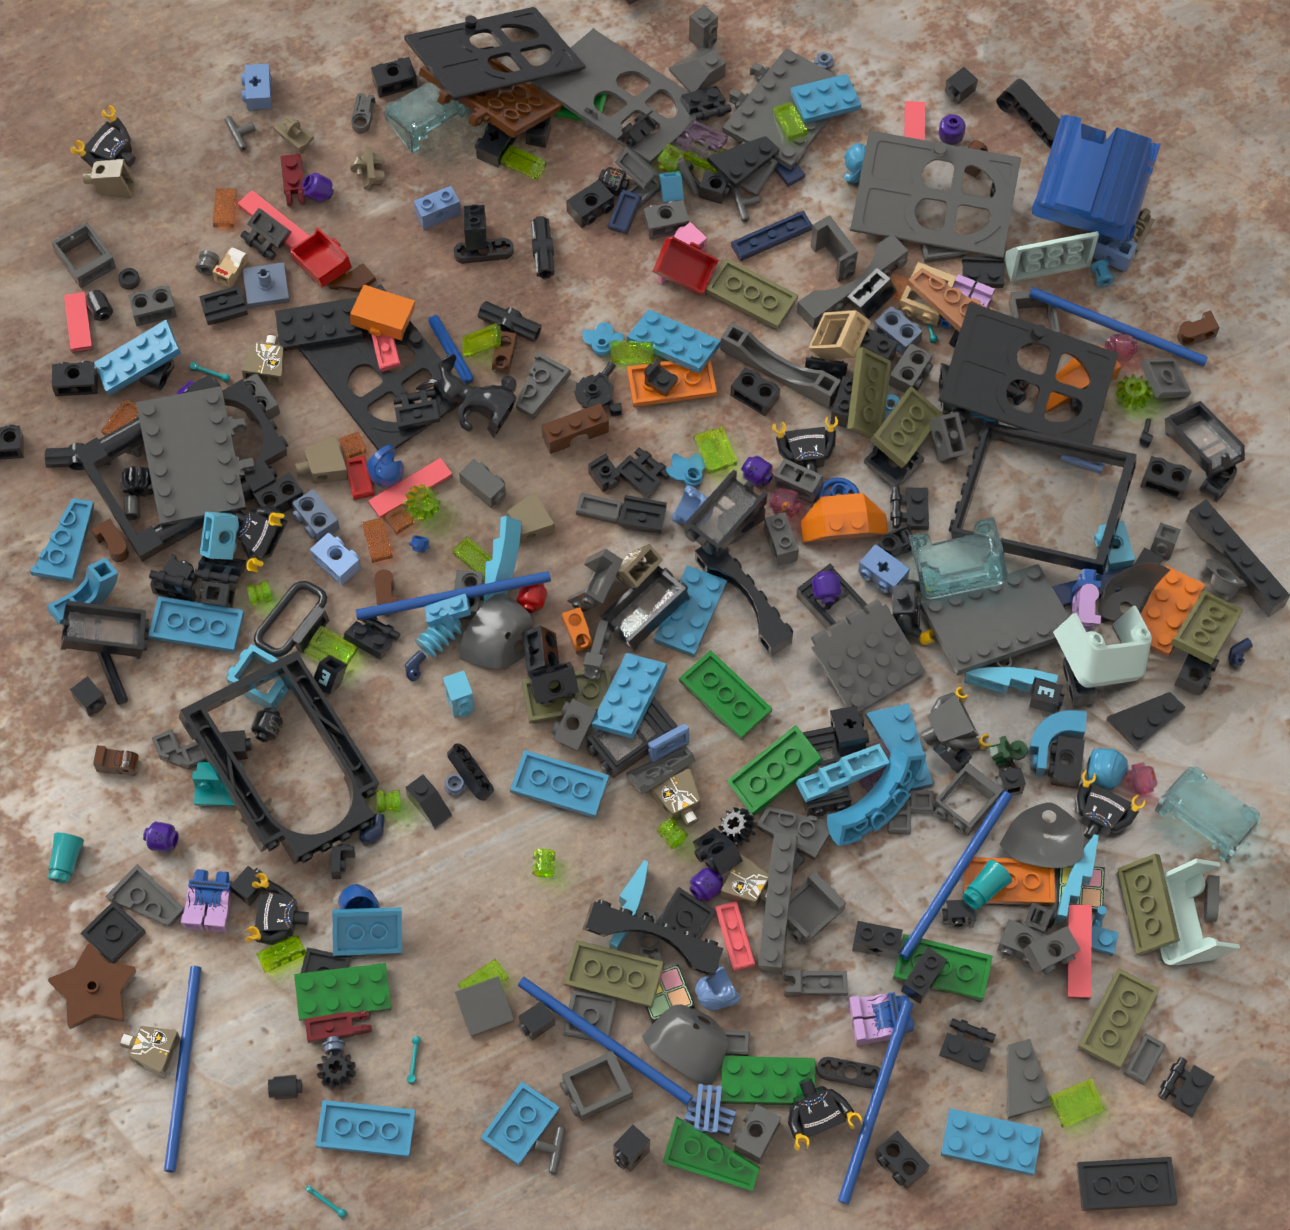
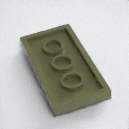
M728 258L724 260L705 290V293L776 330H778L798 299V294Z
M864 347L857 348L847 429L871 439L884 421L891 361Z
M910 386L870 441L903 468L931 431L929 420L941 416L943 413Z
M1203 590L1171 645L1212 665L1243 609Z
M603 666L600 680L584 678V670L574 671L579 692L574 693V696L563 699L559 697L553 699L548 704H536L529 679L522 680L529 724L562 719L564 715L561 714V710L565 702L570 703L571 699H575L598 710L612 683L609 667ZM552 681L549 684V688H556L559 681Z
M1152 854L1117 868L1137 954L1143 955L1180 941L1160 855Z
M576 940L563 984L652 1008L665 963Z
M1118 968L1078 1049L1120 1069L1160 989Z

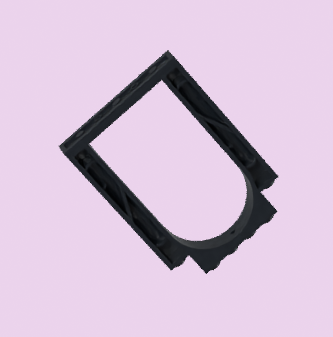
M209 374L187 386L188 390L183 393L219 387L221 385L217 379L213 380ZM242 379L222 390L225 405L236 407L249 414L257 422L263 434L262 450L254 463L255 470L244 472L245 476L240 478L246 503L254 498L253 492L276 480L277 474L273 467L269 465L287 456V447L289 446L283 436L279 437L276 433L277 426L272 418L268 420L264 414L267 411L262 402H257L254 398L256 394L250 384L246 385ZM138 417L101 439L95 438L75 449V453L141 562L201 529L204 525V518L160 526V524L155 527L150 526L138 534L134 531L97 471V468L144 442Z
M297 651L180 710L178 718L191 739H195L240 812L248 826L247 830L260 852L266 849L272 851L281 842L294 865L300 861L305 863L314 857L313 854L319 851L324 853L332 848L333 843L339 840L344 842L352 837V833L359 830L362 832L371 826L374 814L364 798L368 799L376 794L379 781ZM280 676L288 690L291 689L345 775L344 780L350 795V806L346 817L334 828L318 834L297 833L279 824L266 808L210 717L209 711Z

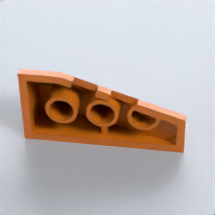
M1072 358L1055 375L1057 381L1080 389H1085L1089 385L1087 372L1075 358ZM1116 361L1111 382L1118 379L1121 369L1118 361ZM1054 392L1050 393L1045 413L1070 402L1072 398Z

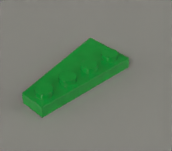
M676 1116L663 1163L750 1191L754 1190L760 1169L758 1165Z

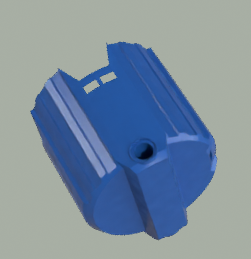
M1061 115L1037 197L1032 206V214L1041 219L1088 232L1098 231L1099 235L1123 242H1130L1135 233L1136 222L1161 144L1151 143V138L1118 127L1106 139V131L1082 124L1079 117Z

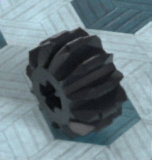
M131 466V468L124 469L120 477V484L124 493L137 497H146V495L153 494L154 491L148 467Z
M734 807L732 812L726 810L727 816L725 818L720 817L723 824L718 826L719 830L738 846H742L743 841L750 842L749 836L756 835L752 829L758 827L757 823L754 822L755 816L745 808L739 809Z
M339 1050L337 1056L334 1055L333 1051H329L330 1058L323 1055L321 1057L323 1063L317 1064V1069L320 1070L317 1073V1077L322 1079L321 1083L323 1086H327L330 1083V1090H334L336 1085L339 1086L340 1090H343L344 1082L348 1085L352 1084L349 1077L356 1076V1072L352 1070L356 1067L355 1062H350L351 1055L348 1054L343 1057V1051ZM337 1067H340V1070H338L336 1074H333L332 1070H336Z

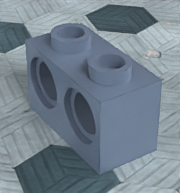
M892 306L875 321L873 331L897 342L896 351L902 356L910 343L917 346L921 342L923 332L918 324L912 323L905 317L902 311L896 310Z
M314 489L292 502L294 518L298 523L302 522L305 525L304 529L310 538L314 537L317 542L327 533L332 535L340 529L338 519ZM305 508H313L311 511H304ZM318 523H324V524H325V525L322 526V527H317V526H316Z

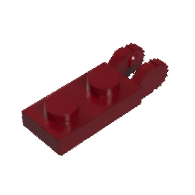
M301 154L280 156L287 206H292L291 194L299 193L298 201L300 205H303L305 201L302 189L304 178Z
M349 1011L305 1019L308 1044L326 1041L327 1038L332 1036L345 1038L354 1036V1034L361 1035L371 1032V1025L365 1024L353 1027L352 1021L369 1019L370 1012L359 1011L351 1013Z

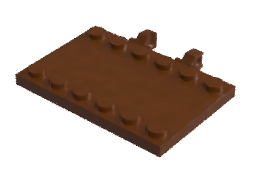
M495 59L488 61V64L495 70L505 73L513 72ZM426 66L421 67L419 75L441 89L437 102L443 106L445 103L449 104L452 100L449 94ZM530 82L454 100L464 104L473 111L468 122L472 126H479L483 121L485 123L489 122L513 138L560 112L563 105Z

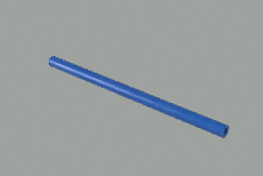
M1032 287L1029 297L1201 366H1205L1208 357L1040 289Z
M546 571L356 609L357 620L422 608L465 593L468 598L547 583L551 582L550 572Z
M1003 791L986 816L898 953L902 958L906 960L910 958L1012 799V795L1009 792Z
M190 966L164 1164V1171L171 1173L176 1172L202 969L199 966Z
M526 977L520 980L518 986L538 1001H542L545 1006L607 1050L613 1051L617 1057L685 1105L689 1104L693 1098V1095Z
M906 1000L902 1001L839 1194L838 1201L849 1205L914 1005Z

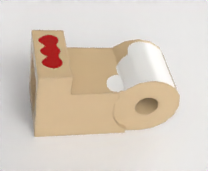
M231 247L219 266L216 265L212 271L215 282L232 288L248 261V253Z

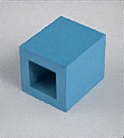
M680 172L659 174L663 202L684 200Z

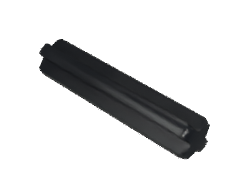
M97 652L116 703L118 705L126 703L128 698L111 655Z

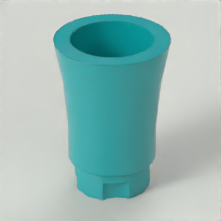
M53 833L48 880L62 884L70 882L79 852L84 843L83 838L68 833Z
M988 860L979 875L967 887L962 898L972 909L979 910L981 906L986 905L998 892L1011 884L1012 877L1000 863Z

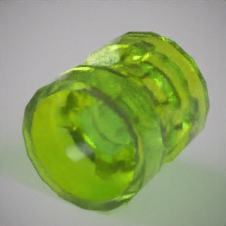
M268 580L262 581L259 585H247L252 606L258 605L260 601H273Z
M377 790V812H385L386 810L400 812V790H392L388 794L385 790Z
M674 817L664 821L657 829L660 837L667 839V845L671 849L680 845L688 836L684 829L679 828L678 822Z
M544 848L534 850L533 859L535 864L532 866V874L538 877L554 876L555 867L552 864L555 861L556 852Z

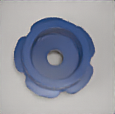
M412 536V540L409 542V545L413 546L412 550L416 552H425V549L430 548L428 545L429 539L423 536Z

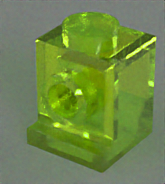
M667 143L657 161L661 162L659 168L667 173L675 172L678 168L676 161L679 158H684L685 152Z

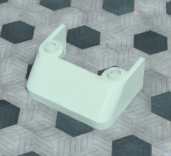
M1132 606L1112 624L1122 642L1121 644L1106 645L1099 633L1094 631L1086 632L1077 613H1073L1053 631L1076 679L1082 686L1090 688L1137 681L1145 675L1152 637L1136 606Z
M1194 859L1164 873L1180 941L1160 948L1162 959L1166 964L1177 966L1211 961L1240 949L1239 944L1220 942L1211 937L1203 939L1194 897L1200 895L1205 888L1203 874L1219 868V862Z

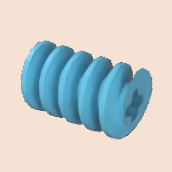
M455 619V628L452 631L447 630L444 623L432 628L428 627L425 633L419 635V639H415V642L427 655L436 658L437 655L434 650L442 652L441 644L449 646L447 638L454 641L456 639L453 634L454 632L461 635L462 632L459 627L462 624L459 619Z

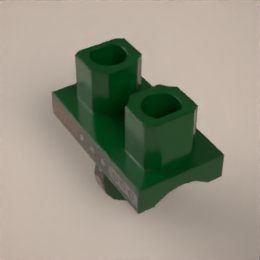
M1006 736L999 737V744L989 746L993 761H995L997 767L1009 765V767L1017 769L1018 767L1014 759L1021 760L1027 756V745L1020 740L1010 744Z

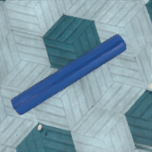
M434 315L428 319L429 325L447 356L455 354L457 357L454 368L461 380L466 385L472 383L474 376L439 316Z

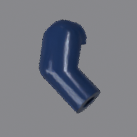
M1245 638L1230 648L1229 661L1233 666H1241L1245 662L1243 652L1253 647L1249 638Z
M420 650L405 664L406 677L410 681H417L421 676L419 665L426 659V655Z
M374 814L373 826L360 833V840L363 843H372L382 837L384 831L383 814Z

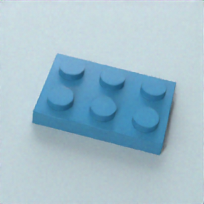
M848 74L791 87L790 94L804 124L861 110L862 104Z
M401 907L332 910L333 956L402 953Z
M521 1081L483 1133L481 1140L520 1166L533 1148L535 1141L541 1137L557 1115L560 1107Z

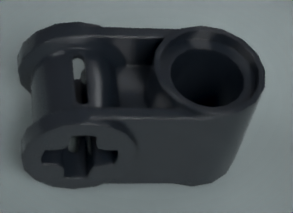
M173 359L142 376L140 383L159 391L162 390L174 369Z
M1236 465L1210 478L1207 477L1200 486L1199 491H1204L1214 498V502L1217 503L1233 483L1237 473ZM1222 472H1228L1230 476H1225Z
M905 524L881 536L878 546L895 558L916 549L920 545V541L914 537L911 532V526ZM884 545H889V546H891L892 548H891V549L885 548Z

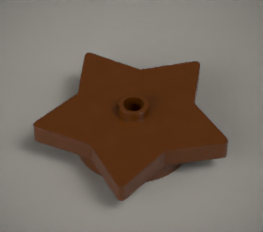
M88 944L74 968L50 977L48 979L50 985L66 1000L67 1025L69 1029H73L92 1018H106L123 1022L125 1018L122 993L135 975L136 969L134 966L107 963L91 944ZM96 986L94 990H89L91 987Z

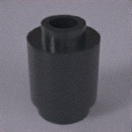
M93 290L87 294L86 304L93 318L97 321L108 320L113 313V309L106 295L100 290Z
M297 1075L274 1076L273 1079H268L269 1098H275V1100L298 1098V1093H302V1079H297Z

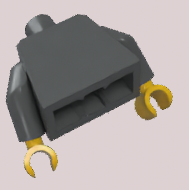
M958 687L955 693L951 692L939 697L933 705L931 713L927 716L932 727L921 732L926 743L928 744L939 739L943 746H949L951 749L979 748L987 750L991 743L985 744L982 740L988 739L989 735L983 734L979 739L977 738L979 734L963 704L966 702L968 694L965 696L960 695L963 692V688Z

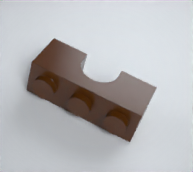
M601 403L542 425V438L550 454L570 447L571 440L579 435L587 434L588 438L592 439L609 432V420Z

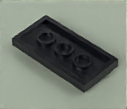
M358 297L275 311L279 346H282L284 351L363 338L362 328L350 324V313Z
M1171 1157L1077 1162L1076 1164L1082 1211L1177 1205Z

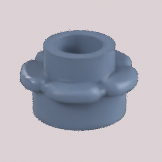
M820 52L814 58V63L829 70L834 64V58L830 53Z
M452 774L445 780L444 789L449 794L460 795L462 790L466 788V783L458 774Z
M332 1036L326 1039L322 1047L325 1049L326 1055H329V1051H333L334 1055H337L339 1050L344 1052L345 1042L340 1040L338 1036Z

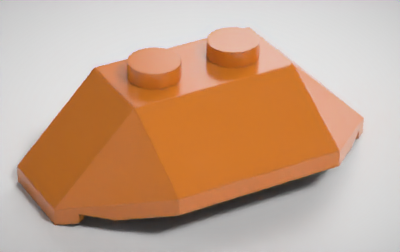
M864 493L820 497L800 522L803 543L879 537L888 533L886 513Z

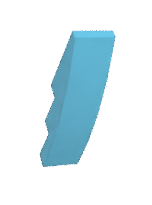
M509 516L501 517L500 538L493 540L492 560L486 562L485 584L513 577L520 544L522 521ZM508 590L484 595V603L496 594H507Z
M986 667L966 672L964 682L1003 694H1007L1008 687L1030 693L1032 685L1035 686L1037 679L1056 684L1058 675L1015 667Z
M880 744L841 757L839 762L822 767L817 773L798 779L796 785L805 802H808L864 778L887 766L890 762Z
M1093 835L1083 849L1084 857L1076 862L1072 868L1060 898L1055 922H1065L1069 903L1077 904L1080 897L1081 884L1089 885L1093 874L1099 835Z
M645 860L619 896V903L623 905L622 908L633 911L632 915L636 917L645 892L648 873V862ZM630 932L615 933L609 942V948L619 951Z

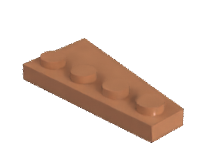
M923 268L907 281V285L959 332L968 303L971 302L983 306L980 304L981 301L974 297L973 299L962 294V290L948 286L944 280Z

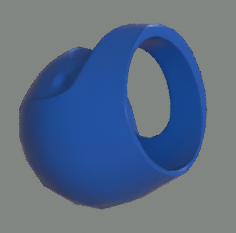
M386 445L379 449L366 464L370 478L381 487L396 485L402 479L404 473L402 461L394 462L396 448L392 445Z
M352 884L345 888L338 899L339 909L380 908L373 892L359 884Z

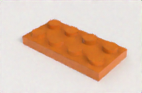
M711 359L700 374L671 361L661 362L662 368L678 377V382L666 397L645 384L644 371L649 364L627 366L633 407L717 396Z
M1166 566L1170 571L1155 586L1140 615L1152 637L1150 649L1168 657L1174 647L1171 644L1191 612L1206 584Z
M974 857L963 873L964 893L982 871L988 860H994L1009 872L1012 877V883L998 892L988 904L1031 905L1032 902L1040 905L1055 904L1054 868L1034 866L1019 862L1014 858Z

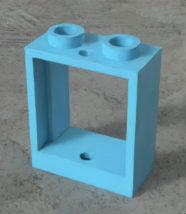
M251 644L248 649L242 651L236 666H232L226 676L228 685L239 680L254 657L268 665L279 659ZM279 677L267 695L255 688L243 695L265 708L275 710L288 692V688L281 677Z

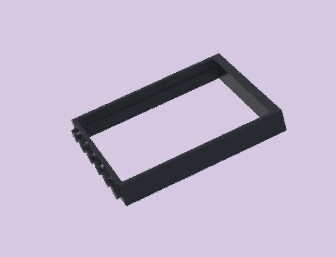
M986 422L985 428L979 432V446L975 447L973 451V465H969L966 477H968L967 483L962 485L961 501H957L955 506V520L951 519L949 532H951L952 541L1079 570L1093 569L1096 570V574L1104 575L1137 465V454ZM992 439L1123 467L1096 559L963 529Z

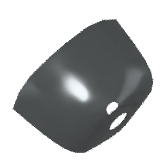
M1147 562L1132 566L1116 574L1110 579L1101 594L1098 607L1099 614L1104 618L1117 621L1123 615L1120 611V604L1122 602H1129L1131 606H1136L1139 613H1141L1151 592L1170 569L1161 564ZM1121 587L1119 592H1115L1116 588Z
M505 593L492 596L477 611L463 634L460 645V659L496 669L507 668L518 662L525 656V648L523 647L517 653L514 650V646L518 640L522 639L524 641L523 632L533 629L534 624L531 615L524 607ZM510 632L511 636L506 639L505 634Z
M1051 802L1033 806L1020 813L1009 826L1000 842L1001 847L1009 856L1019 862L1034 866L1064 868L1074 865L1084 857L1083 835L1080 825L1068 812ZM1046 810L1053 811L1056 814V820L1052 823L1044 821L1042 818L1043 812ZM1049 833L1051 837L1045 838L1043 834Z
M682 1004L674 1005L667 1009L642 1035L647 1046L665 1062L689 1078L707 1085L713 1084L728 1045L727 1035L710 1016ZM698 1016L706 1018L710 1025L700 1021ZM696 1023L701 1028L697 1030L693 1027V1024Z

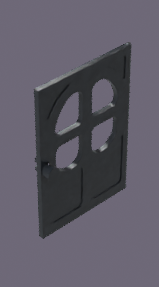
M535 6L480 19L469 15L466 16L465 22L404 35L406 43L452 100L586 68L585 64ZM501 29H523L536 34L537 38L512 42ZM489 33L500 46L480 49L471 44L470 37L476 34ZM546 48L552 53L551 58L546 63L540 66H533L521 52ZM508 56L520 70L509 73L500 72L492 68L488 61Z
M381 284L375 287L376 289L386 291ZM411 321L408 323L402 341L395 339L396 345L408 346L416 355V360L396 374L391 373L389 370L380 371L372 335L369 333V330L363 328V338L299 348L303 356L377 450L386 445H392L397 449L431 425L427 424L399 430L397 422L380 420L368 412V408L385 395L392 393L395 396H400V393L406 392L402 387L403 383L422 370L428 371L432 379H441L438 367L441 358ZM369 366L376 371L383 381L362 397L356 396L348 385L349 378L355 369ZM436 386L433 387L436 397H432L431 400L436 399L440 418L461 405L460 403L446 402Z
M969 302L938 401L1019 429L1093 444L1119 353L1047 329L1044 325H1035ZM1028 343H1035L1049 350L1050 355L1043 375L1024 370L1020 367L1017 361V353L1021 347ZM1068 354L1080 362L1089 377L1087 388L1080 389L1056 380L1055 375L1061 355ZM1022 381L1038 388L1039 392L1033 412L1024 413L1010 405L1006 391L1011 382ZM1050 393H1058L1079 401L1081 404L1080 414L1068 421H1048L1044 417V412Z

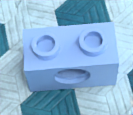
M327 533L310 549L311 557L342 586L360 570V558L353 550H347L339 537H333L330 533ZM334 556H341L338 560L332 559Z

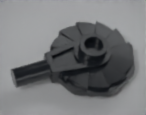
M609 362L602 373L599 372L596 376L593 374L586 378L583 377L579 383H576L574 394L576 401L583 408L599 403L603 407L611 401L613 385L609 381V376L616 367L613 362Z

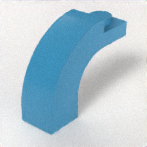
M107 558L89 565L86 577L80 586L70 594L48 604L47 610L56 622L61 625L63 624L66 601L100 605L113 590L117 582L118 572Z
M1061 711L1050 715L1038 725L1028 748V754L1033 755L1031 767L1035 768V776H1044L1048 747L1057 741L1058 736L1083 739L1086 730V711Z

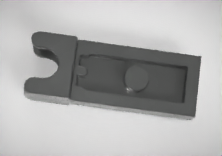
M599 621L591 653L586 652L583 663V666H585L584 678L600 680L603 660H605L607 652L605 643L609 644L611 639L608 621Z
M784 971V980L794 983L793 986L785 987V997L848 995L847 971Z

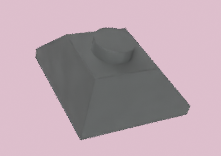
M699 48L669 67V71L690 93L708 88L724 78L726 63L713 49Z

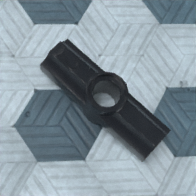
M538 216L531 220L533 257H535L537 277L547 279L553 276L555 272L553 238L550 235L549 218Z
M488 301L483 302L480 306L478 318L497 326L499 331L516 333V335L532 342L538 339L542 325L523 317L518 310L510 307L504 309Z
M73 443L65 448H46V468L69 467L72 470H85L75 453V449L84 444ZM110 461V462H108V463H106V464H104V465H111L112 461Z

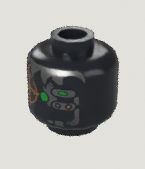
M607 167L605 170L602 169L598 180L614 196H619L622 189L627 190L629 180L626 179V172L623 170Z
M264 708L255 714L251 731L256 735L255 738L261 742L275 740L282 728L283 719L278 711L272 708Z

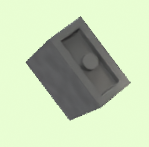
M830 215L813 224L811 248L814 252L823 247L827 248L838 263L836 280L838 282L851 278L856 269L858 254L856 248Z
M607 549L587 557L584 565L593 570L594 573L587 588L570 596L567 602L572 604L574 609L581 607L582 612L603 604L623 559Z
M813 871L808 876L807 881L790 896L787 927L791 930V935L798 942L802 941L806 945L845 910L846 902Z

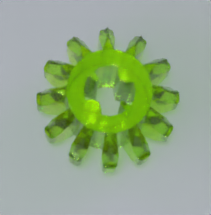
M1134 373L1130 378L1125 375L1123 380L1118 382L1116 397H1119V404L1125 403L1126 409L1132 406L1134 411L1138 406L1143 409L1146 403L1151 400L1152 388L1149 387V381H1143L1142 375L1139 378H1136Z
M425 484L411 487L410 491L404 495L408 500H405L403 504L409 507L406 513L412 512V519L418 517L419 521L433 518L434 514L440 510L437 505L441 501L436 499L438 492L432 493V486L426 488Z

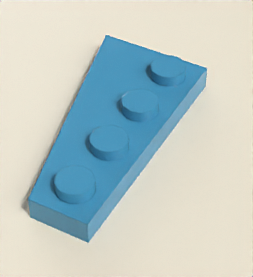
M72 498L59 520L60 523L57 529L52 532L49 543L40 553L38 562L35 566L33 565L30 571L32 576L74 582L95 506L93 501Z
M909 703L866 713L869 723L871 722L876 735L883 742L889 756H891L893 746L910 747L923 752ZM926 759L919 780L915 779L910 790L932 787L933 782Z

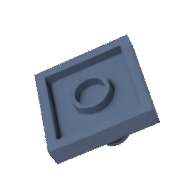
M284 262L243 268L248 308L290 302Z

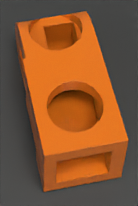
M581 607L562 613L561 620L575 652L591 648L593 644Z

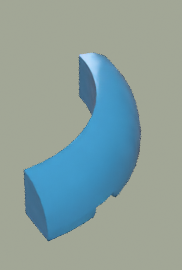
M893 746L889 759L890 763L886 766L875 786L852 806L836 813L827 814L828 831L832 840L838 846L851 844L861 840L862 836L870 831H877L888 823L910 797L909 791L915 779L919 780L926 754L910 747Z

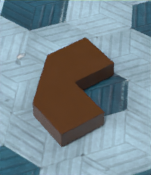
M362 263L349 273L342 274L327 284V286L334 290H339L340 288L360 292L363 285L369 286L376 281V278Z

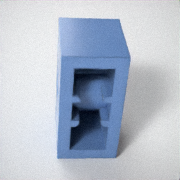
M269 63L244 65L245 73H241L242 86L245 85V90H242V101L247 103L248 110L272 109Z
M452 186L414 201L415 215L423 230L461 215L460 201Z
M1099 235L1093 259L1098 261L1107 260L1110 266L1126 272L1134 257L1138 243L1134 241L1123 242Z
M876 544L860 561L858 572H860L864 579L871 580L882 592H888L892 596L893 586L899 585L903 580L908 579L910 568Z

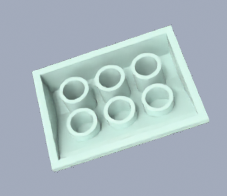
M1098 231L1007 250L1004 263L1010 282L1090 267L1099 236Z

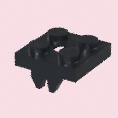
M876 445L872 452L864 459V464L892 487H899L924 462V457L915 451L903 468L900 466L891 467L888 464L889 457Z

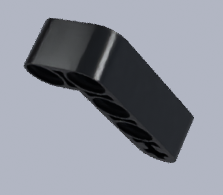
M1017 79L996 99V103L1004 112L1014 109L1051 149L1060 119L1024 80Z

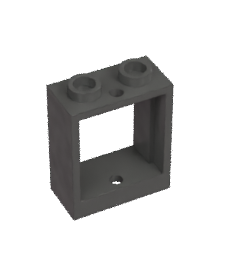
M88 222L75 227L71 232L59 236L52 242L55 254L80 288L116 268L112 255ZM89 239L101 256L76 270L64 253Z
M1051 288V289H1040V290H1042V291H1045V292L1050 293V294L1053 295V290H1052V288ZM1031 290L1011 292L1009 308L1012 317L1019 319L1018 309L1046 306L1050 330L1060 333L1056 307L1029 297ZM1028 343L1024 346H1032L1035 343Z
M967 763L935 800L934 810L940 818L950 821L958 832H964L966 835H969L992 809L1004 789L970 763ZM964 780L989 798L988 802L970 823L945 805V802Z
M613 1051L562 1074L563 1082L560 1083L565 1096H570L572 1103H570L571 1110L575 1117L579 1115L581 1121L633 1098V1092ZM606 1064L619 1092L584 1108L571 1080Z

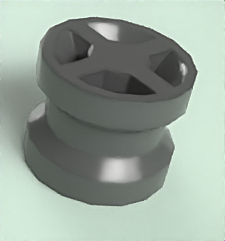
M201 251L199 254L200 261L196 263L195 268L201 274L212 276V271L219 263L220 258L214 252Z

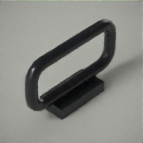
M308 581L294 583L254 634L255 645L274 657H282L288 654L294 646L304 654L330 621L324 610L327 603L326 592ZM305 589L318 596L319 600L283 647L274 648L262 640L264 634L299 590Z

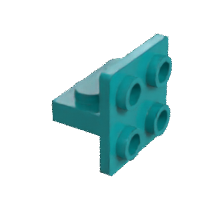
M198 762L197 771H193L192 775L195 786L194 804L196 806L236 807L209 762Z

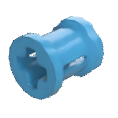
M1107 260L1096 261L1090 266L1091 271L1095 273L1096 285L1098 287L1108 286L1114 282V277L1108 269L1109 262Z

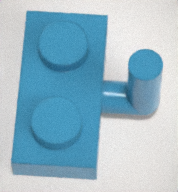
M466 593L424 606L429 627L444 623L449 631L455 628V619L471 615L469 599Z
M1099 906L1092 924L1091 950L1113 956L1119 933L1101 928L1107 909L1105 906Z

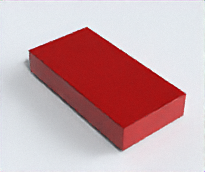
M365 456L344 460L353 500L375 496Z

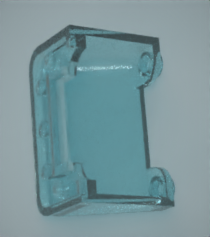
M428 82L397 101L390 102L385 108L384 116L391 128L411 153L420 148L418 144L422 137L424 139L428 138V131L457 114L461 118L465 116V113L470 117L473 111L464 104L451 100L449 104L445 103L444 106L437 102L441 89Z
M994 517L978 521L974 526V535L932 543L930 536L926 533L908 535L921 594L927 599L1002 584L1007 579L1004 550Z
M1196 766L1188 767L1161 796L1155 808V811L1163 817L1166 813H1172L1171 817L1174 820L1178 816L1212 841V847L1216 849L1218 846L1221 850L1219 858L1227 864L1261 822L1258 810L1251 806L1248 807L1207 777L1203 770Z

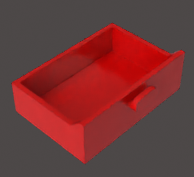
M316 228L313 235L289 250L292 260L322 288L352 268L348 255L340 248V243L335 238L331 240L319 228Z
M672 236L666 238L652 272L697 295H702L719 259L701 251L702 247L694 242H690L689 245Z

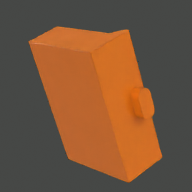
M363 285L350 313V324L369 330V333L375 336H381L382 334L402 341L404 332L415 310V300Z

